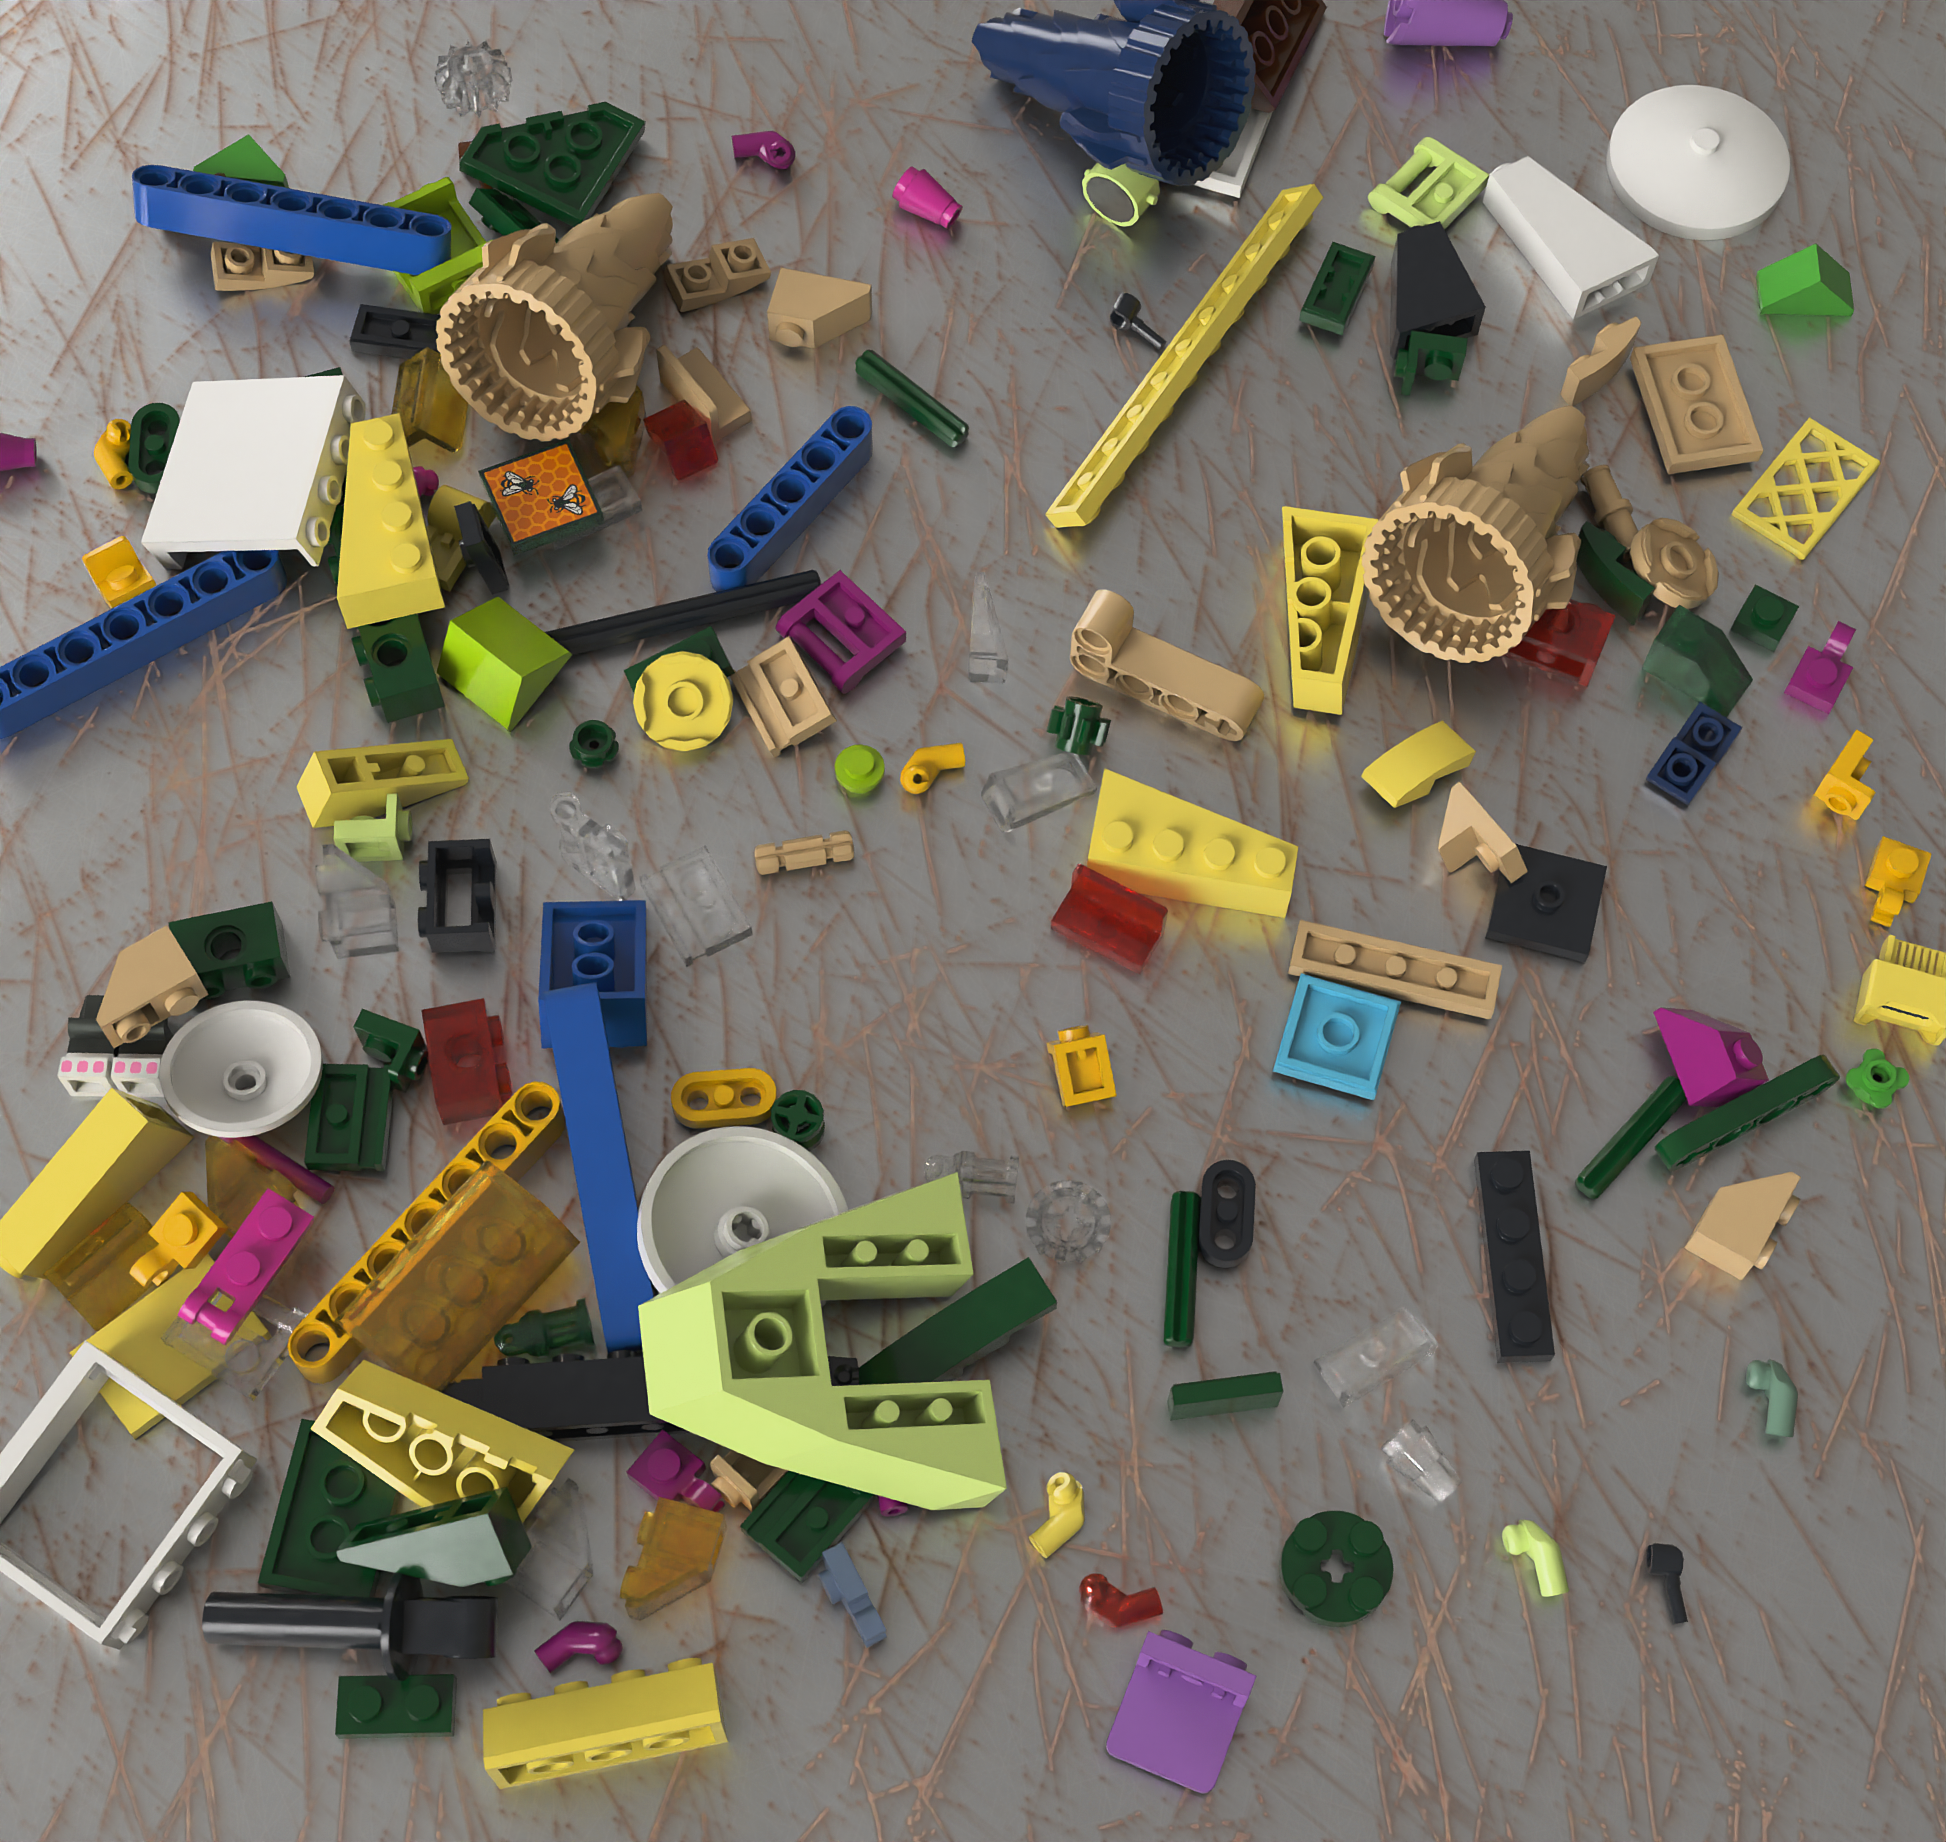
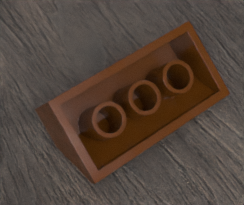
M1214 0L1213 4L1217 6L1218 10L1225 11L1239 20V25L1245 28L1248 33V40L1252 43L1256 73L1254 75L1255 90L1251 100V108L1266 113L1276 110L1327 6L1322 0Z

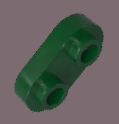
M151 403L143 406L135 413L131 423L129 470L137 487L144 492L157 494L180 423L177 411L165 403ZM159 431H166L162 435H154ZM156 471H162L158 474L152 475Z

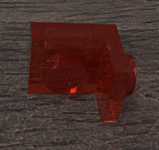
M685 399L643 419L648 435L666 454L672 474L677 480H682L718 462V456L706 421Z

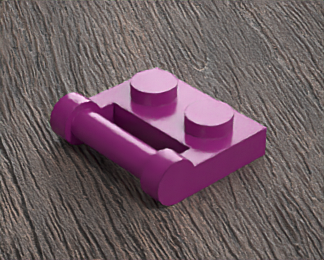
M841 570L782 615L775 627L776 631L784 639L789 636L832 677L831 683L842 694L853 690L865 674L906 642V631ZM815 618L854 656L845 663L806 624Z

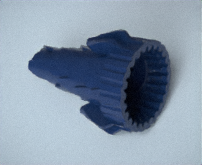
M1114 0L1115 5L1125 20L1104 14H1098L1094 19H1089L1059 10H1054V15L1049 16L1018 8L1013 10L1012 13L1007 12L1004 18L995 17L986 23H979L972 37V43L978 50L983 65L991 71L990 78L1015 84L1014 92L1033 97L1044 106L1061 112L1062 115L1059 122L1061 128L1070 134L1076 144L1104 168L1112 170L1126 163L1127 168L1143 176L1178 186L1195 185L1197 181H1204L1209 178L1213 171L1216 172L1223 165L1224 160L1235 149L1249 118L1252 107L1251 100L1255 90L1254 75L1256 73L1252 43L1248 40V33L1245 28L1239 25V20L1225 11L1218 10L1214 4L1200 0Z

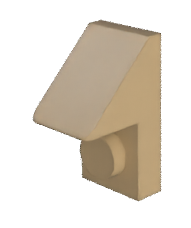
M1461 782L1451 787L1438 844L1439 853L1447 870L1450 873L1454 872L1477 855L1491 873L1499 869L1511 883L1527 873V868L1516 844Z

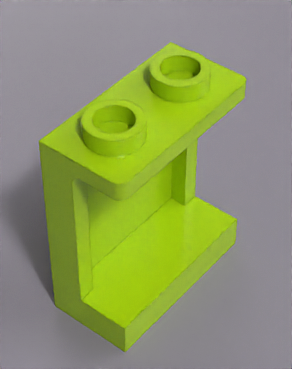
M444 177L434 183H428L413 193L393 202L383 204L384 206L438 215L447 219L451 224L450 260L419 275L393 271L418 310L422 313L439 314L442 306L449 300V297L478 268L483 267L482 247L487 242L459 203L454 184L449 177Z

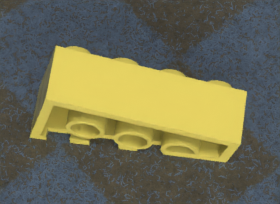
M399 413L351 423L337 587V601L347 629L445 608L410 451Z
M1282 506L1293 708L1342 715L1369 595V589L1365 586L1363 579L1365 572L1362 566V555L1366 550L1364 544L1378 519Z
M1104 768L1088 854L1085 884L1285 918L1292 893L1299 846Z
M363 1360L337 1388L311 1427V1430L422 1508L507 1487L522 1524L575 1450L366 1360Z

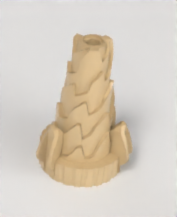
M661 193L644 194L618 202L608 212L600 215L596 213L592 218L576 225L557 243L555 242V229L548 223H543L533 229L519 230L487 242L482 247L483 267L478 268L449 297V300L440 310L441 317L437 320L436 325L438 338L436 339L437 350L441 353L443 368L449 374L454 388L480 416L488 422L498 425L501 430L510 434H518L521 438L551 441L554 438L561 440L569 437L571 433L578 432L608 402L627 403L635 391L643 365L644 352L651 336L645 327L626 328L636 317L631 310L654 285L657 279L654 276L655 272L672 255L669 246L673 242L670 235L673 228L671 217L673 206Z
M1569 405L1551 410L1535 418L1522 430L1511 433L1491 446L1474 466H1472V448L1461 443L1447 452H1438L1410 464L1400 473L1403 493L1374 525L1372 532L1365 541L1364 547L1366 550L1362 555V566L1365 572L1363 579L1365 586L1369 589V597L1373 605L1380 611L1382 619L1415 648L1425 653H1432L1437 658L1444 660L1453 659L1458 663L1489 661L1492 657H1500L1508 653L1512 647H1516L1546 609L1566 608L1572 597L1577 570L1576 560L1581 546V539L1576 533L1557 535L1562 528L1556 525V523L1578 493V486L1576 484L1590 467L1585 461L1589 456L1587 432L1584 427L1586 417L1579 410Z

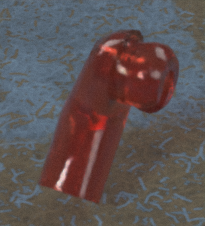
M1099 1573L1089 1574L1080 1582V1601L1088 1613L1110 1627L1121 1628L1163 1614L1161 1600L1155 1587L1126 1595L1110 1584L1104 1575Z

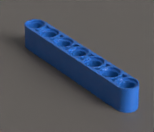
M162 165L141 166L132 173L135 219L138 223L147 227L412 275H419L451 259V224L447 219L438 215Z
M278 550L222 551L1 666L0 739L14 735L278 596L285 589L288 579ZM267 566L264 569L256 570L259 567ZM223 589L220 592L212 593L215 590ZM173 612H178L176 615L168 616ZM135 634L132 638L123 640L125 637ZM90 658L86 662L79 663L82 659ZM45 681L43 684L33 687L37 683Z
M597 982L544 991L545 1009L607 1352L619 1350L642 1351L638 1306L655 1296L652 1281L645 1270L638 1249V1203Z

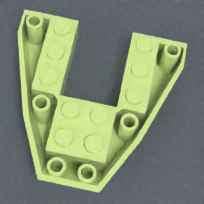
M958 1172L886 1196L739 1250L639 1305L638 1311L649 1414L764 1464L929 1510L985 1507L1007 1489L990 1380L832 1386L820 1300L953 1296L973 1275Z

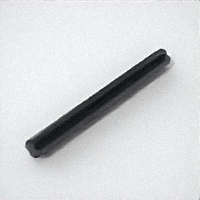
M809 570L550 630L545 633L572 655L795 604L819 587L821 580L816 570Z

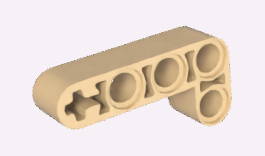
M1109 590L1096 591L1072 632L1070 661L1073 667L1082 675L1220 738L1229 741L1241 740L1264 700V693L1261 688L1246 677L1134 628V610L1124 597Z

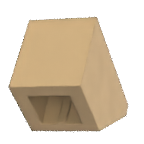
M167 925L121 950L118 954L96 1018L113 1048L123 1043H132L143 1038L154 1025L170 1016H179L187 1013L197 1005L200 999L208 995L198 974Z
M1787 1172L1720 1187L1707 1205L1684 1249L1741 1281L1753 1265L1762 1270L1777 1245V1241L1769 1237L1776 1223L1785 1227L1800 1202V1198L1792 1193L1801 1177L1793 1172Z

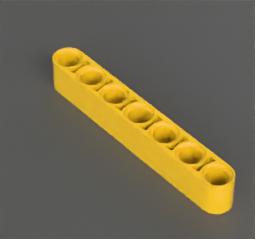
M534 1081L518 1089L293 1330L289 1337L287 1348L289 1356L305 1379L312 1383L324 1384L340 1376L561 1136L565 1129L566 1121L559 1095L551 1085L545 1082ZM543 1106L552 1109L544 1119L530 1120L527 1118L529 1112L534 1108ZM512 1145L516 1147L513 1154L508 1158L494 1159L491 1157L493 1151L499 1146ZM469 1183L479 1185L478 1191L472 1197L466 1199L455 1197L456 1191L461 1186ZM440 1223L443 1225L441 1231L435 1237L429 1239L418 1237L419 1231L426 1224ZM395 1262L406 1264L404 1271L398 1277L393 1279L381 1278L382 1271L389 1264ZM358 1302L368 1304L366 1312L360 1318L355 1320H345L343 1318L344 1312L352 1304ZM328 1343L330 1345L329 1351L322 1359L314 1362L305 1360L306 1353L315 1344Z

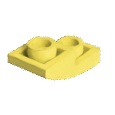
M1442 720L1415 733L1388 750L1365 768L1361 777L1382 798L1396 808L1428 795L1436 779L1468 767L1476 751Z

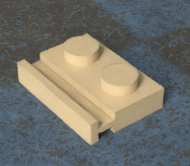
M789 636L748 660L747 666L737 672L734 669L735 674L730 676L768 750L775 758L781 755L780 751L793 744L796 746L837 721L797 646Z

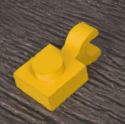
M1885 836L1881 838L1876 847L1865 883L1866 887L1879 891L1870 921L1890 928L1894 915H1898L1901 910L1903 901L1915 902L1920 894L1932 853Z
M182 1191L148 1232L159 1244L144 1254L133 1265L129 1273L143 1287H147L152 1281L157 1286H160L170 1278L178 1264L184 1269H195L229 1227L193 1192Z

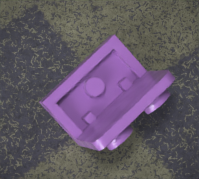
M1161 1630L1160 1635L1148 1631L1108 1736L1106 1749L1111 1756L1196 1792L1202 1794L1209 1793L1216 1784L1242 1710L1250 1696L1257 1676L1247 1672V1664L1234 1656L1215 1652L1214 1656L1210 1657L1193 1650V1642L1183 1635L1169 1630Z

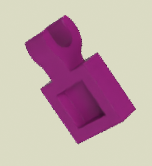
M1838 621L1822 652L1808 646L1784 693L1829 714L1853 669L1852 666L1840 660L1856 629Z
M663 1429L626 1471L630 1480L669 1511H672L677 1503L683 1499L705 1519L712 1522L725 1506V1503L721 1501L722 1495L708 1483L699 1479L707 1469L705 1463Z

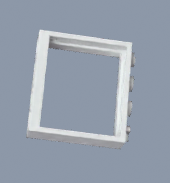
M85 1340L0 1453V1524L109 1377L223 1457L107 1618L0 1541L1 1572L100 1644L120 1650L124 1643L132 1642L142 1632L149 1617L146 1613L160 1594L165 1595L179 1581L184 1570L181 1564L194 1546L199 1547L203 1545L213 1534L218 1524L216 1516L228 1499L236 1498L247 1487L253 1474L251 1468L257 1461V1458L113 1357Z

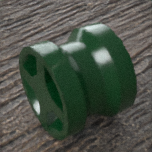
M792 1090L776 1099L771 1110L772 1131L793 1140L809 1152L815 1149L821 1143L825 1132L824 1110L821 1102L814 1094L805 1090ZM805 1123L808 1124V1126L804 1127L803 1129H800L799 1132H797L800 1126H803Z

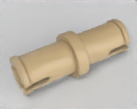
M1595 466L1584 473V477L1580 479L1581 483L1585 486L1597 511L1594 518L1598 526L1605 528L1620 544L1626 547L1621 562L1632 560L1630 554L1632 539L1638 532L1631 516L1633 507L1629 499L1622 498L1610 473L1609 466Z

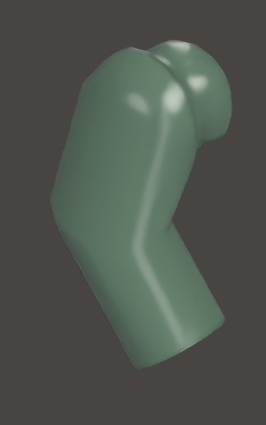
M1771 1359L1767 1363L1760 1360L1752 1361L1747 1367L1746 1383L1750 1388L1764 1390L1765 1395L1769 1399L1765 1433L1793 1437L1798 1401L1796 1386L1782 1364Z

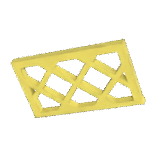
M1809 417L1735 507L1731 515L1792 553L1798 559L1804 560L1877 470L1881 462ZM1811 434L1824 442L1826 451L1802 453L1800 445ZM1853 460L1863 466L1864 470L1856 479L1845 480L1840 461ZM1829 462L1834 481L1810 483L1805 464ZM1795 465L1800 484L1776 486L1774 477L1783 466ZM1837 491L1839 501L1830 512L1818 513L1813 493ZM1803 494L1808 514L1784 516L1779 496ZM1769 497L1774 517L1760 518L1748 509L1757 498ZM1811 524L1813 533L1804 544H1801L1789 536L1787 526Z

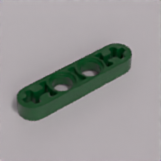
M1819 1055L1675 1130L1663 1138L1654 1149L1669 1171L1678 1170L1822 1094L1840 1079V1075L1826 1055Z

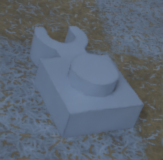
M843 1542L822 1552L823 1564L826 1570L818 1573V1576L831 1603L835 1604L842 1600L866 1648L887 1638L885 1634L886 1628L868 1596V1591Z

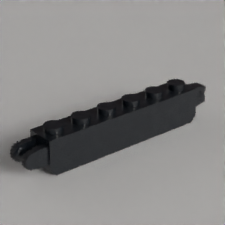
M631 1350L613 1351L607 1354V1359L585 1360V1357L579 1354H561L554 1356L552 1362L530 1363L528 1359L520 1357L503 1358L497 1361V1366H483L482 1379L461 1380L459 1383L454 1380L453 1383L448 1382V1385L443 1386V1390L439 1391L556 1442L655 1436L662 1429L669 1435L692 1433L649 1414L644 1358L640 1356V1353ZM828 1356L832 1386L860 1385L857 1358Z

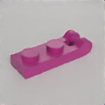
M267 1188L198 1287L188 1296L178 1316L191 1325L196 1321L212 1330V1338L226 1346L312 1226L314 1216ZM218 1292L234 1301L226 1312L210 1303Z

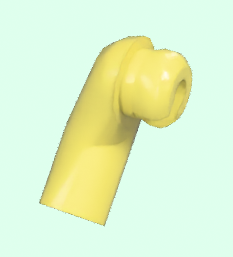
M1067 1472L1056 1473L1048 1480L1047 1492L1049 1494L1050 1519L1029 1536L1033 1546L1045 1558H1048L1078 1532L1085 1522L1084 1491L1079 1481L1075 1480L1073 1475Z

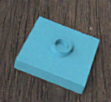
M1301 973L1273 1072L1374 1100L1401 1001Z

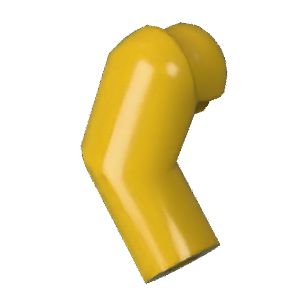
M962 742L917 749L901 772L900 781L904 789L912 794L923 793L931 786L941 770L965 767Z

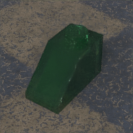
M1681 605L1676 608L1654 639L1642 667L1646 672L1695 701L1702 702L1728 718L1753 681L1723 630Z

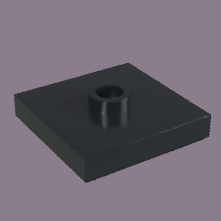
M1516 844L1528 872L1511 883L1500 871L1485 938L1586 962L1590 952L1607 866Z

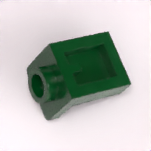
M1411 331L1407 349H1398L1394 376L1402 377L1401 394L1410 396L1415 375L1427 376L1434 380L1450 379L1459 381L1466 356L1468 338Z
M362 1009L353 1026L363 1046L362 1049L378 1060L384 1062L392 1061L388 1070L390 1080L396 1090L406 1093L412 1080L418 1081L422 1077L429 1060L428 1048L420 1030Z

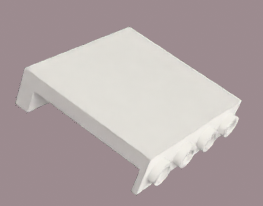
M345 375L193 382L141 543L165 569H182L187 552L298 549L312 566H319L324 546L329 541L330 526L336 505L340 502L342 496V485L348 464L351 423L364 420L366 403Z

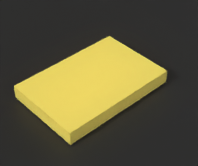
M207 1253L195 1269H182L86 1341L101 1349L172 1400L182 1405L272 1338V1336L253 1311L250 1312L226 1346L212 1338V1330L196 1321L191 1325L178 1316L188 1296L198 1287L215 1263ZM218 1292L210 1303L226 1312L234 1301ZM81 1343L79 1346H77L75 1349L69 1352L72 1355V1357L75 1355V1353L78 1351V1349L81 1347L83 1343ZM110 1377L99 1391L135 1440L165 1418L164 1415Z

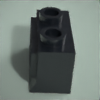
M490 839L428 841V860L419 862V884L421 891H427V906L418 908V932L420 938L427 937L432 953L458 951L495 953L497 861ZM449 874H472L471 925L447 926Z

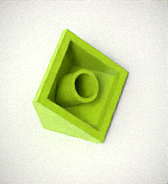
M497 596L450 620L436 673L511 732L570 659L572 654Z

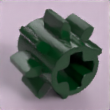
M1073 696L1066 697L1064 707L1055 705L1054 709L1051 710L1046 730L1048 733L1057 734L1055 747L1078 755H1091L1093 744L1102 747L1106 742L1111 723L1110 719L1100 717L1103 706L1095 701Z

